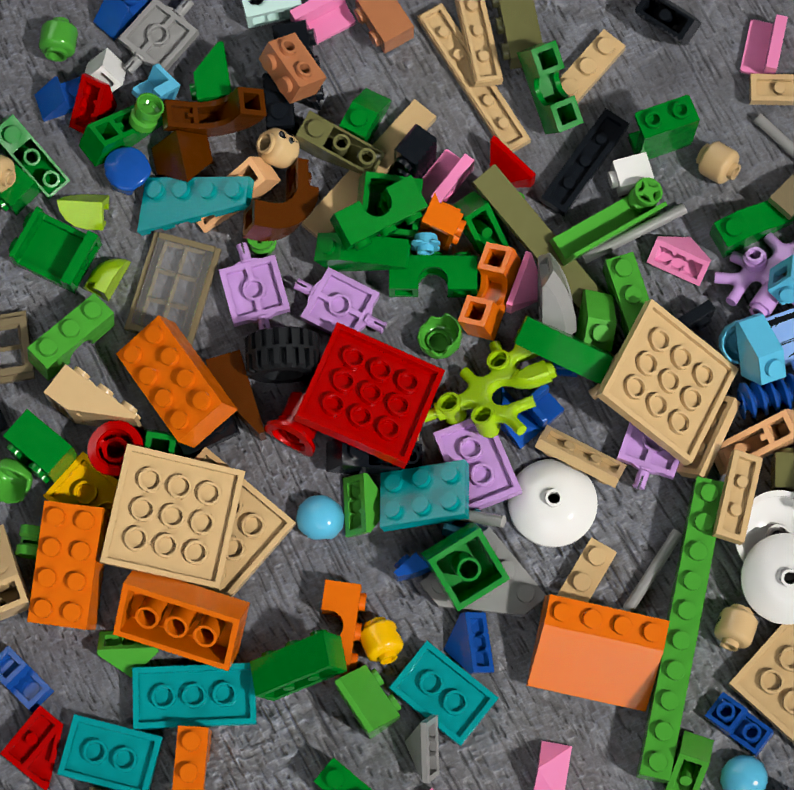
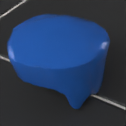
M133 147L117 148L111 151L104 161L105 175L111 187L115 191L129 196L132 195L134 190L142 186L151 174V167L147 158L141 151Z

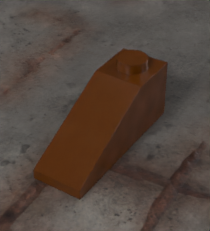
M240 350L206 359L208 369L238 409L235 412L238 418L260 440L267 439L252 388L246 375Z

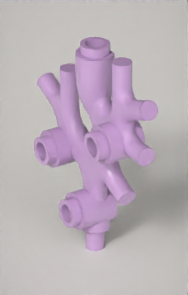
M768 233L763 239L773 251V255L767 259V254L759 247H752L745 254L733 251L730 256V262L741 266L742 270L737 273L715 272V284H728L734 287L726 298V302L731 306L737 305L752 282H760L762 284L749 304L751 315L762 313L765 317L771 315L779 301L768 292L770 269L791 255H794V241L782 243L773 233Z

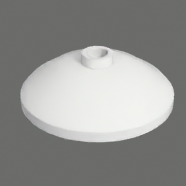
M544 459L528 465L516 476L522 489V494L508 499V511L513 525L524 538L539 546L556 548L570 545L587 533L594 522L598 501L595 487L586 473L574 470L568 464L558 459ZM551 494H555L559 497V502L551 503L548 497Z
M774 490L762 493L754 498L745 542L741 545L735 544L738 555L743 562L752 547L762 539L771 536L774 531L794 533V492ZM790 572L784 576L785 581L794 579V575Z
M779 533L762 539L748 552L741 568V588L747 603L762 618L777 624H794V582L787 584L784 580L786 573L790 572L794 575V533Z

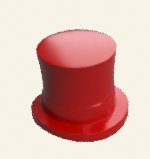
M292 392L280 416L276 420L266 422L264 430L279 442L305 456L311 457L316 449L313 440L318 431L294 421V417L305 394Z
M116 420L102 424L93 432L88 442L87 454L90 463L102 474L119 479L127 443L144 447L140 433L134 426L124 421Z

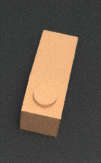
M253 156L248 157L226 176H250L254 180L251 203L254 199H260L281 181L271 165L265 163L261 157ZM239 211L218 217L214 215L203 217L197 224L204 233H207Z
M784 409L724 440L714 461L720 476L726 474L730 454L734 449L765 458L775 452H779L781 448L793 445L794 410Z

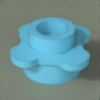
M432 232L416 233L414 240L411 241V245H413L411 250L417 251L419 255H432L435 251L440 250V241L437 240V234Z

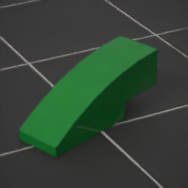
M527 315L513 341L515 344L601 384L614 358L600 348Z

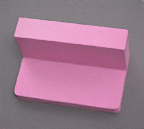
M309 0L289 10L291 22L306 20L309 28H314L317 44L356 24L355 18L347 7L345 0Z
M776 15L773 24L754 19L750 21L740 67L741 73L748 75L776 73L788 19L787 16Z
M444 150L422 178V195L428 206L434 193H436L439 203H442V201L448 203L474 170L473 158L466 153L462 158H459L450 150Z

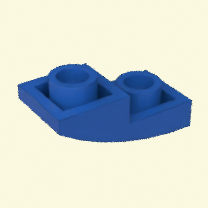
M415 552L411 557L408 554L404 555L394 565L396 570L393 574L397 581H404L419 577L431 570L426 561Z
M724 692L721 693L705 714V718L755 757L758 756L774 734L773 729L750 714L747 708Z

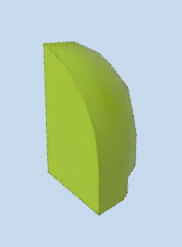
M79 194L62 197L57 200L60 213L74 227L86 230H103L106 226L104 210H109V195Z
M115 258L99 263L90 274L83 289L92 294L95 293L98 297L109 302L131 262L123 258Z

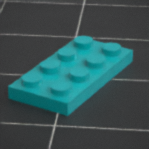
M233 663L229 671L207 664L132 667L134 730L178 728V725L196 727L257 725L256 696L250 663Z

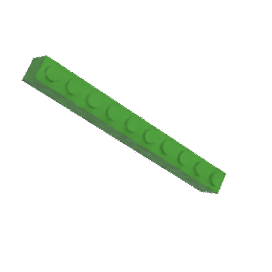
M697 476L692 485L666 619L670 622L664 652L653 686L636 778L663 784L670 782L716 537H713L712 533L724 485L722 481Z

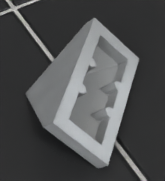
M432 714L420 722L405 741L422 783H429L440 775L438 715Z

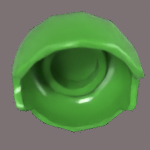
M445 313L441 317L430 316L419 328L417 335L421 351L434 359L450 357L459 349L462 340L460 324L449 313Z
M1 459L0 501L7 504L20 503L24 500L32 486V472L19 460Z

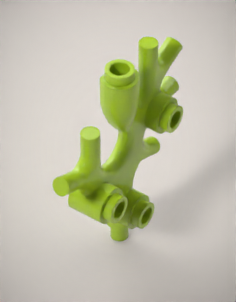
M492 341L489 344L491 353L487 357V365L491 372L485 376H477L468 367L463 368L459 375L468 384L467 389L459 395L454 392L443 394L434 403V407L429 409L425 423L439 418L440 421L445 420L448 424L455 425L465 421L467 410H473L471 419L481 436L486 438L497 436L501 423L508 425L520 436L526 432L527 427L517 416L523 411L536 407L533 395L510 404L497 405L492 400L493 393L504 386L516 389H533L551 383L553 378L558 377L554 364L551 361L546 362L544 359L523 369H517L520 363L539 355L517 344L514 345L510 352L502 349L500 341Z

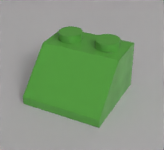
M364 665L334 681L337 691L369 739L400 719L398 711L402 708L392 693L389 696L385 694L381 688L385 682L375 668L370 671L367 665Z

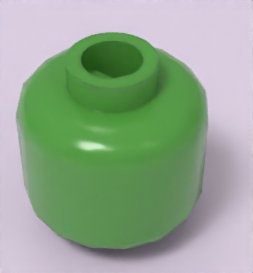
M55 17L52 20L46 21L41 27L40 51L49 60L56 62L65 61L74 55L78 37L76 27L63 17Z

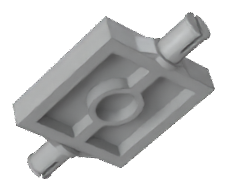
M152 0L118 38L119 43L133 54V57L123 66V69L130 75H133L142 63L150 67L158 63L168 71L199 36L198 29L188 23L184 17L194 6V3L191 0H182L176 8L166 6L159 0Z

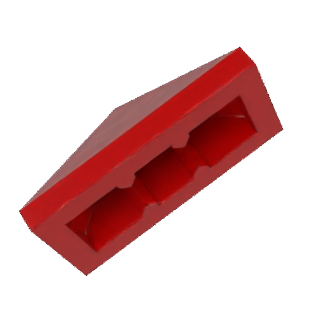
M86 73L82 74L69 127L84 134L88 124L113 113L117 104L108 83Z
M494 135L490 139V167L496 164L515 188L532 187L535 183L536 174Z

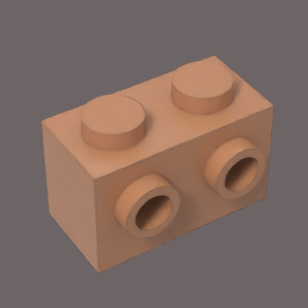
M355 0L356 9H354V14L361 25L364 23L370 30L368 35L375 47L380 46L385 54L414 38V25L397 0Z
M295 32L269 41L259 57L263 68L269 73L289 104L317 94L327 78Z

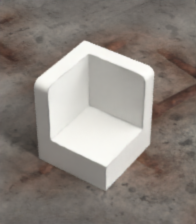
M106 48L87 63L85 73L108 83L113 93L123 85L126 71L123 69L125 64Z

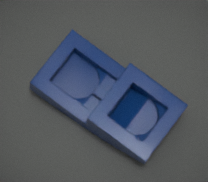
M9 645L0 653V682L33 713L54 690Z

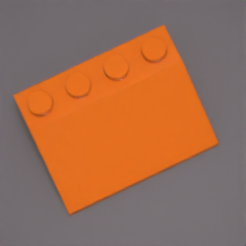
M553 594L544 596L526 686L646 712L664 652L670 621Z

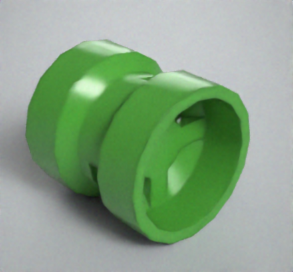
M152 93L141 94L137 98L128 118L131 127L140 133L152 132L164 111L163 101Z
M20 525L19 535L21 540L16 545V556L36 560L41 526Z

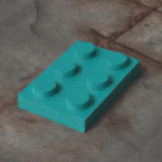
M465 459L381 473L380 528L384 532L469 519V464Z
M428 641L424 643L389 687L391 692L425 719L432 714L438 715V729L460 747L499 699V697Z
M74 714L57 775L113 790H150L164 738Z

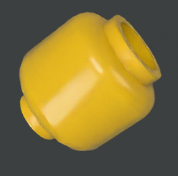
M377 617L363 625L360 642L366 657L370 661L380 662L382 665L394 662L404 645L394 621L386 620L385 617Z

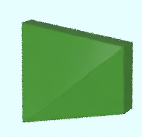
M367 473L343 478L345 537L371 533L380 521V490Z
M113 631L99 632L97 655L129 677H132V667H143L159 652L157 648L113 635Z

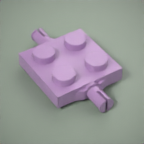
M243 242L245 254L242 251L241 243L236 245L240 261L231 267L219 270L234 327L247 323H258L259 330L264 329V327L271 328L269 322L271 318L291 312L276 257L271 255L264 258H251L248 243Z
M330 267L327 268L322 279L314 286L300 278L294 285V290L308 296V303L300 316L301 320L332 335L337 322L358 332H361L368 326L382 334L386 328V322L372 316L373 308L380 297V293Z
M629 422L616 460L629 464L638 470L632 486L637 488L642 478L639 490H645L649 474H657L673 480L679 461Z

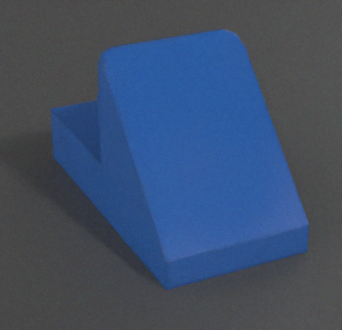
M103 0L93 22L115 41L152 0Z
M55 76L34 94L44 122L73 112L81 77L60 83L58 76Z

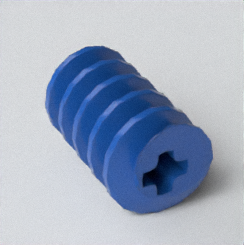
M786 373L784 380L781 378L762 386L751 381L748 387L745 382H740L737 389V400L741 403L738 409L742 419L745 420L746 411H750L752 417L757 418V411L760 408L765 416H768L770 406L774 408L776 413L780 412L781 404H784L786 409H792V402H794L793 374Z

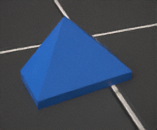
M503 387L492 396L493 402L497 405L515 402ZM525 411L517 416L527 427L524 434L517 435L504 423H501L500 428L519 449H522L542 431Z
M485 612L460 613L443 649L469 674L495 672Z

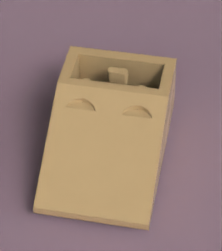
M65 364L43 392L53 408L76 424L99 427L106 422L119 420L134 426L139 433H142L144 430L140 422L141 417L137 414L138 410L125 400L119 403L113 397L114 393L101 383L95 386L89 380L90 376L77 366L72 369Z
M4 524L0 525V621L29 610L30 594Z

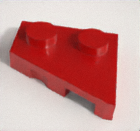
M40 705L0 754L42 789L47 790L64 724Z

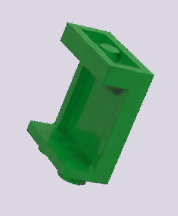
M684 95L636 112L634 117L639 131L630 133L628 140L634 155L646 152L648 160L692 145L700 119L690 96Z
M36 207L33 213L30 212L23 222L24 229L19 238L15 237L11 242L9 257L14 265L75 294L102 246L101 240L97 234L89 230L87 233H84L45 214L42 208Z

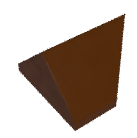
M175 130L151 148L157 176L163 175L188 182L209 164H213L207 135Z

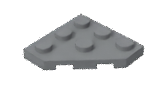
M489 527L483 533L510 579L462 610L524 617L544 601L546 594ZM433 573L419 583L438 608L455 609Z

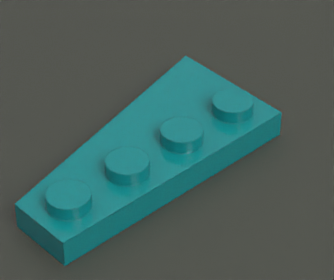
M250 176L193 177L188 182L171 177L148 178L144 186L137 233L144 236L151 234L153 230L175 228L176 224L198 222L203 217L211 215L218 217L245 210L251 204L254 180Z

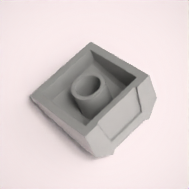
M551 253L540 255L538 257L539 320L572 335L577 332L570 286L563 270Z

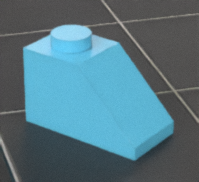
M757 313L735 321L741 376L761 386L786 377L783 347L764 314Z

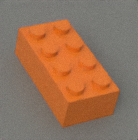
M160 315L116 353L179 443L195 448L238 410L176 323Z
M44 500L27 622L96 630L105 564H101L99 561L111 509Z
M132 570L123 582L113 635L229 671L239 653L250 602L184 581Z

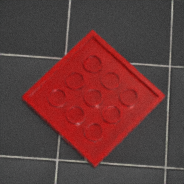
M337 322L294 417V421L405 469L445 370Z

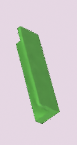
M628 196L555 236L549 242L565 266L655 215L666 207L667 203L665 201L658 206L655 205L653 209L646 213H639L631 208L628 203Z

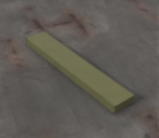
M496 164L492 165L471 183L478 193L489 202L490 207L526 250L532 253L537 263L540 255L547 253L553 255L566 276L571 290L573 305L578 311H580L584 289L603 293L576 260L565 266L562 264L549 242L555 237L554 233Z

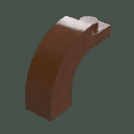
M236 87L227 96L206 102L169 99L163 101L164 111L162 113L164 131L179 130L207 135V137L221 136L252 127L267 116L264 89Z
M297 158L286 171V202L271 203L254 199L243 212V238L256 241L282 239L293 233L311 214L318 200L319 187L310 186L312 175L309 172V160Z

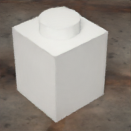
M646 152L613 160L611 169L607 172L610 187L612 189L616 188L618 197L629 194L640 179L647 177L654 179Z

